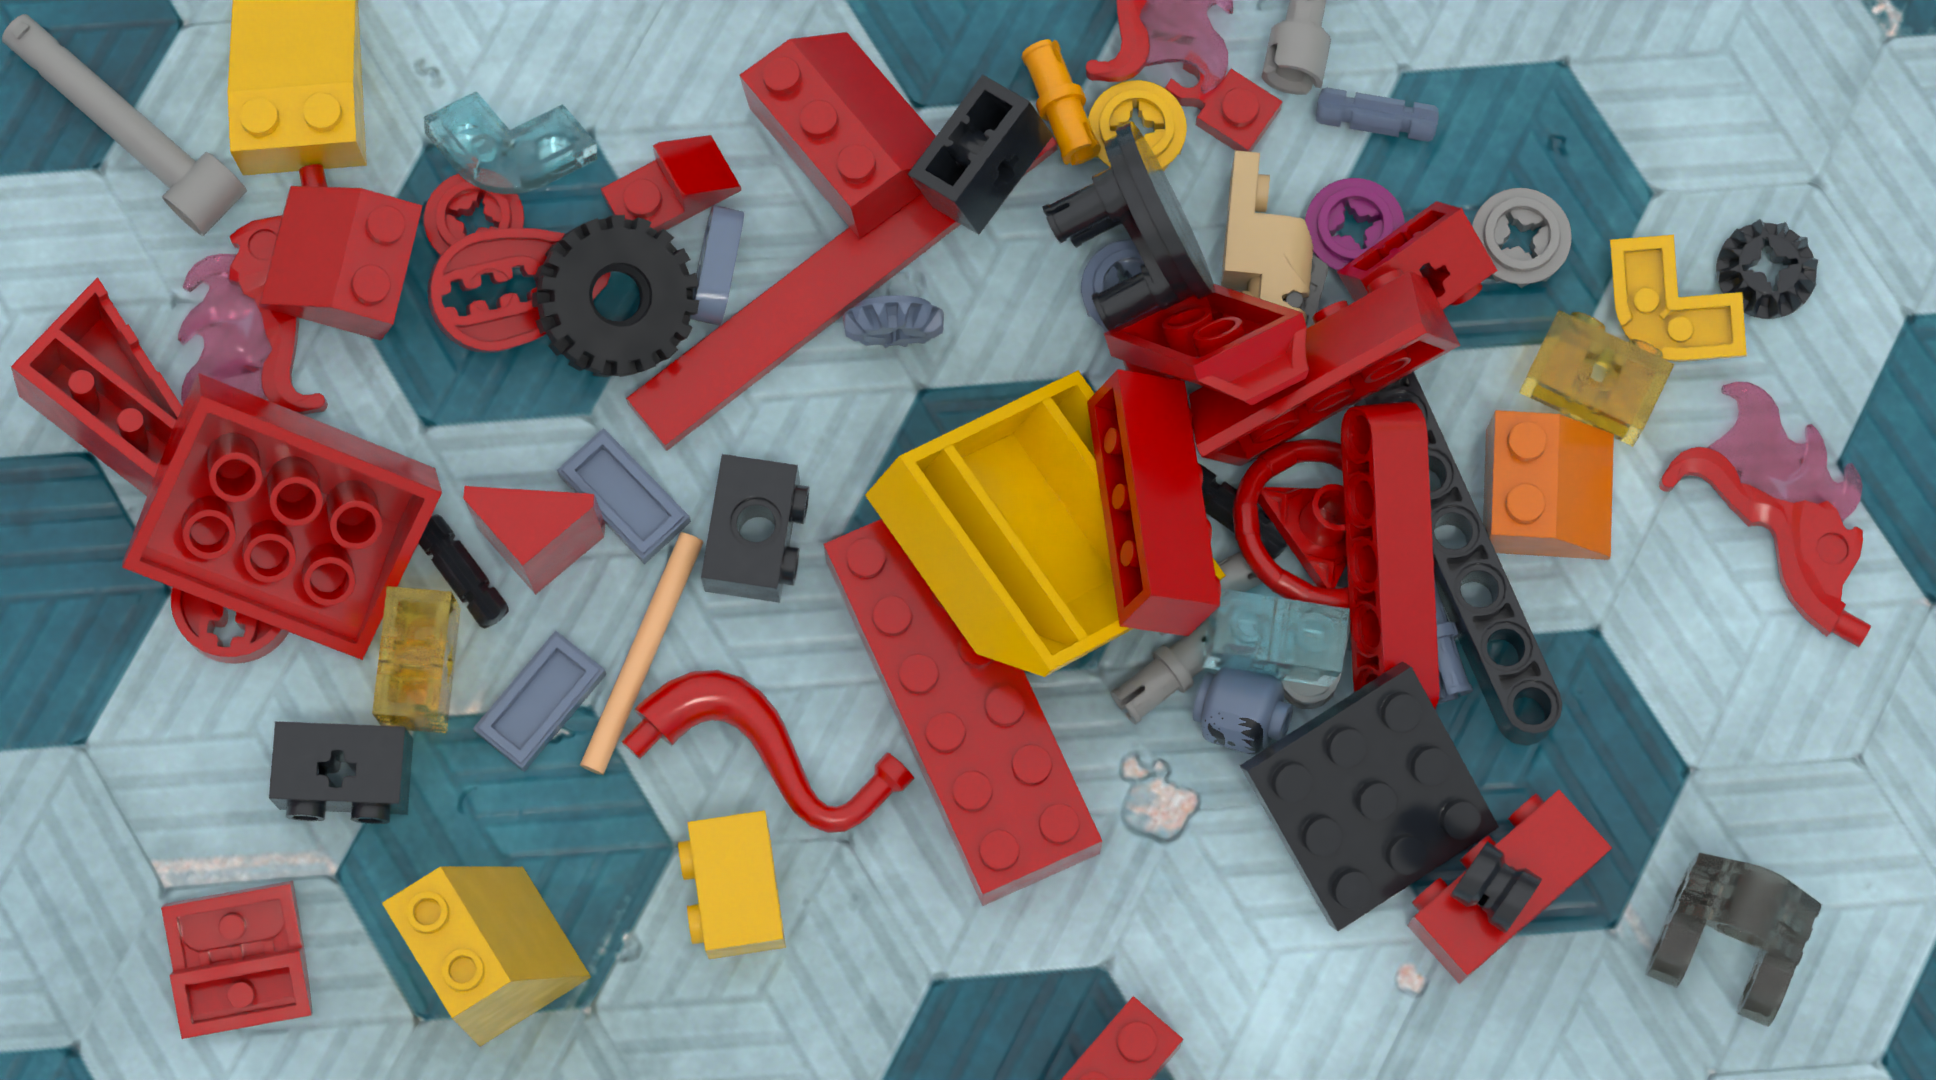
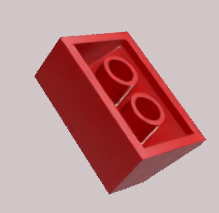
M847 32L789 39L739 75L750 110L859 239L922 194L908 173L936 135Z

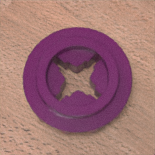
M1361 178L1342 179L1325 186L1311 201L1305 217L1313 243L1314 254L1326 263L1328 267L1337 271L1405 224L1402 209L1395 197L1381 185ZM1345 206L1349 215H1353L1357 223L1373 222L1372 226L1368 227L1364 232L1363 249L1360 248L1359 243H1355L1351 235L1335 236L1336 232L1344 226Z

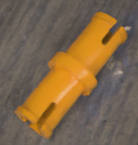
M1045 39L1030 45L1023 51L1021 58L1028 68L1039 96L1036 101L1038 113L1043 120L1049 121L1062 153L1061 157L1064 164L1068 165L1071 162L1072 165H1079L1090 161L1099 154L1101 146L1095 138L1083 108L1086 103V97L1082 87L1073 83L1057 40L1051 42L1050 39Z

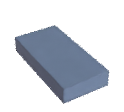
M604 428L557 470L561 479L575 493L595 494L605 524L644 564L691 522L690 516Z
M555 631L474 726L473 730L478 736L525 772L606 676V671Z

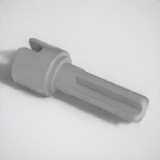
M1290 0L1286 20L1277 23L1271 28L1261 77L1272 88L1295 95H1307L1312 89L1313 84L1317 88H1322L1331 44L1329 34L1321 27L1326 0Z

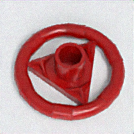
M1300 439L1284 442L1259 456L1242 477L1232 508L1235 540L1251 570L1273 593L1299 607L1324 612L1348 611V587L1335 588L1347 564L1343 486L1327 484L1320 488L1264 487L1271 478L1298 463H1326L1342 471L1341 444L1323 439ZM1257 503L1260 504L1316 586L1282 569L1269 555L1261 540Z

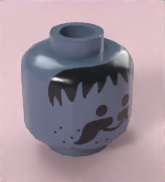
M1235 663L1223 665L1216 674L1208 672L1199 687L1193 708V720L1201 724V731L1205 740L1249 755H1257L1265 750L1272 739L1279 741L1285 737L1293 714V704L1284 702V687L1279 678Z

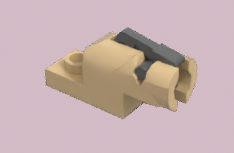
M1235 150L1230 176L1221 286L1303 313L1308 328L1314 324L1312 317L1317 313L1328 266L1313 254L1311 235L1304 219L1285 215L1255 213V211L1266 212L1270 175L1258 174L1260 153Z

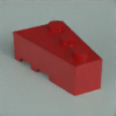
M97 277L11 366V370L20 398L144 495L148 496L182 405L161 373L157 372L141 348L135 333L129 324L126 325L109 299L108 292Z

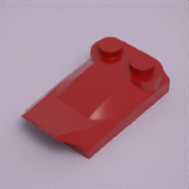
M1214 284L1215 293L1200 300L1194 295L1163 311L1160 307H1157L1104 333L1111 356L1123 360L1126 371L1178 380L1183 379L1223 393L1251 406L1306 379L1309 371L1305 346L1307 326L1302 312Z

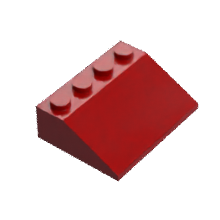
M198 373L170 434L122 562V568L363 660L442 494L436 468Z

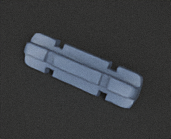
M1328 87L1323 88L1318 97L1316 121L1320 124L1340 127L1341 122L1350 123L1349 129L1396 137L1399 136L1400 131L1407 132L1408 139L1426 142L1433 140L1436 134L1439 112L1438 108L1434 105L1414 102L1413 107L1405 106V100L1356 92L1355 98L1347 97L1346 90Z

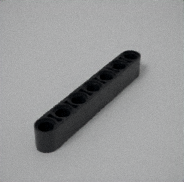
M1413 371L1353 405L1362 406L1410 401L1416 403L1422 410L1427 426L1429 470L1437 475L1441 484L1439 489L1430 492L1434 579L1443 606L1450 621L1456 622L1460 634L1458 636L1460 644L1501 733L1514 744L1525 746L1536 744L1548 735L1560 718L1562 711L1561 696ZM1442 525L1455 526L1465 535L1467 544L1461 549H1447L1438 542L1434 530ZM1469 582L1481 583L1490 591L1492 604L1482 608L1471 606L1462 597L1461 586ZM1498 639L1509 642L1517 650L1518 662L1511 666L1498 665L1488 655L1487 643ZM1524 697L1537 701L1543 708L1544 722L1530 725L1519 720L1514 713V701Z

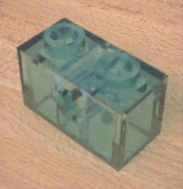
M1221 588L1220 606L1208 617L1202 667L1218 670L1223 667L1274 675L1281 680L1329 687L1342 672L1350 609Z

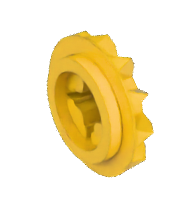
M1125 81L1108 88L1094 102L1088 116V121L1095 138L1101 146V150L1095 158H1099L1109 168L1111 167L1104 142L1116 136V128L1129 122L1130 118H1132L1133 108H1138V117L1141 118L1143 127L1153 128L1155 131L1145 134L1144 138L1157 158L1162 170L1165 171L1177 155L1181 154L1186 138V118L1178 100L1165 88L1148 81Z

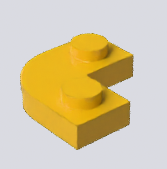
M1674 234L1610 240L1616 314L1623 331L1635 346L1652 357L1672 362L1747 357L1742 292L1678 297Z

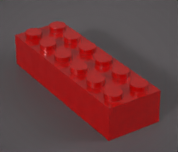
M882 519L824 543L826 563L982 906L1100 854L1103 842L1024 670L975 653Z

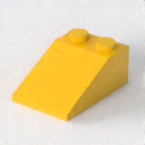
M358 0L232 1L227 90L230 152L242 175L293 172L313 164L323 165L324 169L367 166Z

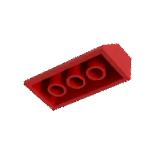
M1401 269L1394 270L1373 280L1367 286L1370 293L1348 305L1347 301L1343 300L1328 305L1315 313L1312 317L1315 324L1306 330V359L1309 367L1307 378L1252 406L1204 386L1190 393L1189 400L1193 412L1192 421L1195 442L1201 457L1243 466L1278 445L1461 346L1427 278L1411 271L1404 274Z

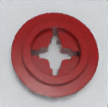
M466 171L453 175L443 181L431 194L424 212L425 232L438 256L453 243L467 236L464 223L457 220L456 217H461V215L472 216L475 208H479L481 199H483L485 218L490 223H493L494 227H479L476 232L503 228H523L524 209L515 189L501 177L484 171Z

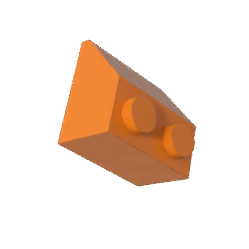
M1495 410L1486 429L1483 525L1496 553L1610 559L1614 434L1561 414Z

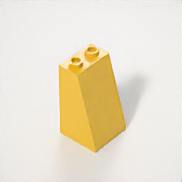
M440 866L382 902V905L451 1018L479 1047L591 978L523 867Z

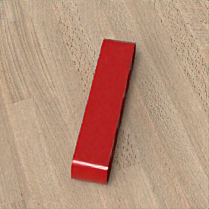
M1410 401L1354 406L1346 411L1341 423L1354 692L1399 663L1404 662L1413 668L1434 709H1436L1439 701L1440 685L1426 420L1418 405Z

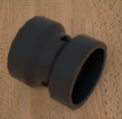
M1487 841L1450 896L1466 907L1479 905L1487 913L1488 922L1503 933H1506L1541 883L1542 878L1527 868L1516 869L1513 866H1508L1505 863L1504 852Z

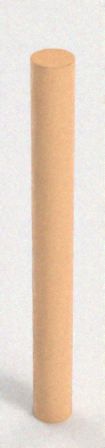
M684 532L679 534L580 763V766L599 775H604L704 543L693 535Z

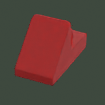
M712 135L658 142L653 145L656 160L601 188L602 196L613 215H625V219L634 220L638 217L651 222L650 227L656 231L668 230L741 191L740 184Z

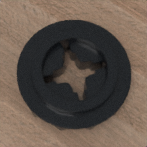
M1759 219L1751 225L1741 229L1737 228L1725 241L1717 258V279L1723 294L1742 292L1745 314L1762 319H1775L1795 312L1808 300L1817 285L1818 259L1814 258L1808 246V237H1800L1789 229L1786 222L1773 224L1764 223ZM1764 247L1773 263H1783V266L1789 265L1787 268L1780 270L1776 275L1773 291L1771 282H1767L1764 273H1754L1753 270H1748L1749 267L1758 264Z

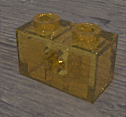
M1558 310L1519 393L1575 420L1612 433L1615 439L1633 447L1644 430L1675 364L1662 359L1663 353L1647 342L1638 339H1630L1626 342L1605 332L1606 327L1604 324L1590 315L1581 312H1572L1569 315ZM1596 364L1602 365L1607 369L1602 382L1595 381L1590 377Z
M387 586L372 714L381 726L405 727L409 731L447 734L461 611L452 591Z

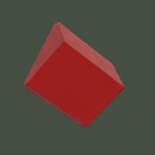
M464 486L463 499L478 530L535 595L604 538L605 522L595 494Z

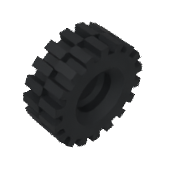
M611 215L604 219L598 220L596 218L574 228L550 247L545 254L547 258L544 264L538 267L534 280L538 281L537 291L532 293V307H538L540 319L535 322L540 334L546 332L552 342L548 347L556 356L564 355L570 360L568 365L578 371L585 369L593 372V376L606 378L609 376L623 377L656 367V364L669 359L678 351L676 346L680 341L688 338L693 328L689 325L690 315L698 313L699 300H693V288L699 285L696 273L689 274L685 263L691 259L685 249L677 250L671 243L675 237L665 229L656 231L650 227V221L639 217L629 220L625 219V215ZM622 272L627 274L636 282L639 288V307L634 315L627 320L612 321L606 319L594 306L593 288L597 280L605 273Z

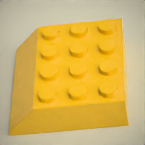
M1079 370L898 456L865 494L975 653L1043 677L1134 629L1119 626L1087 401L1095 393ZM1213 558L1215 575L1221 581L1226 575Z

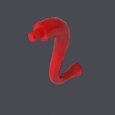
M720 670L692 671L666 682L634 709L642 721L621 741L632 754L641 759L660 738L672 746L687 731L700 723L712 720L725 722L737 728L750 740L792 811L810 827L827 833L845 832L861 824L893 792H903L915 779L900 761L886 752L875 764L874 775L848 802L839 806L826 805L811 788L787 728L776 708L763 692L743 677Z

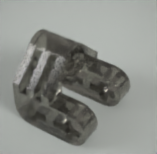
M1699 853L1689 863L1681 879L1652 951L1645 975L1677 988L1688 969L1704 927L1706 925L1712 927L1722 934L1760 948L1742 992L1737 1014L1769 1027L1783 1002L1796 966L1801 961L1804 953L1802 952L1803 948L1810 938L1813 930L1812 925L1815 918L1819 915L1822 904L1790 880L1774 871L1746 862Z

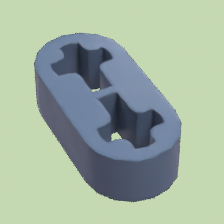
M712 205L696 273L699 286L693 288V300H699L698 313L690 315L692 320L718 326L722 323L743 227V211Z

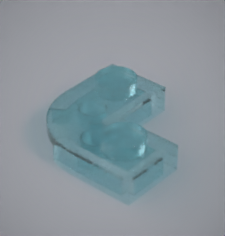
M477 91L423 117L425 134L459 175L472 185L489 192L501 194L530 192L597 160V143L563 104L509 130Z

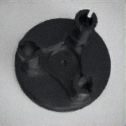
M1132 121L1117 127L1116 136L1104 142L1111 165L1110 168L1092 176V184L1052 204L1042 206L1044 214L1048 216L1046 217L1048 224L1059 243L1067 241V238L1070 237L1071 242L1077 248L1082 243L1123 224L1144 262L1140 266L1142 272L1100 293L1096 292L1091 295L1095 308L1108 331L1157 306L1163 311L1194 295L1200 300L1215 293L1210 271L1186 215L1149 144Z

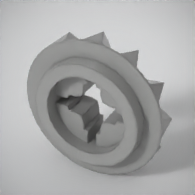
M1513 188L1493 195L1480 207L1472 224L1473 229L1498 270L1492 274L1496 282L1507 281L1517 284L1520 288L1539 281L1546 282L1564 264L1570 251L1572 235L1566 214L1552 198L1536 190ZM1509 222L1512 226L1515 225L1520 232H1525L1529 229L1534 231L1541 227L1529 245L1532 251L1531 256L1529 252L1525 253L1520 246L1511 249L1507 247L1501 250L1511 233L1508 227Z

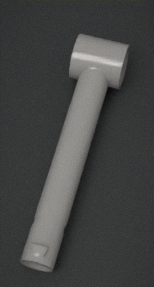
M22 14L7 26L2 35V42L29 66L37 70L46 81L170 189L162 196V199L198 234L204 236L247 192V189L240 180L210 153L205 152L197 161L192 159L67 48L61 46L51 34L29 15Z

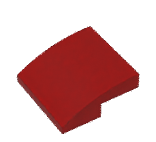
M293 881L171 902L161 907L173 969L169 976L181 1039L306 1017L313 1014L302 929Z

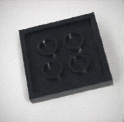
M1404 662L1391 668L1240 765L1327 922L1337 931H1340L1499 828L1413 668Z

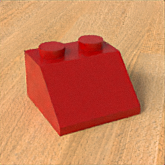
M290 186L259 307L382 340L394 324L423 205L363 188Z

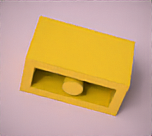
M765 810L687 822L690 840L678 842L683 880L695 879L699 904L687 905L692 944L704 943L705 952L709 960L786 948L769 824Z

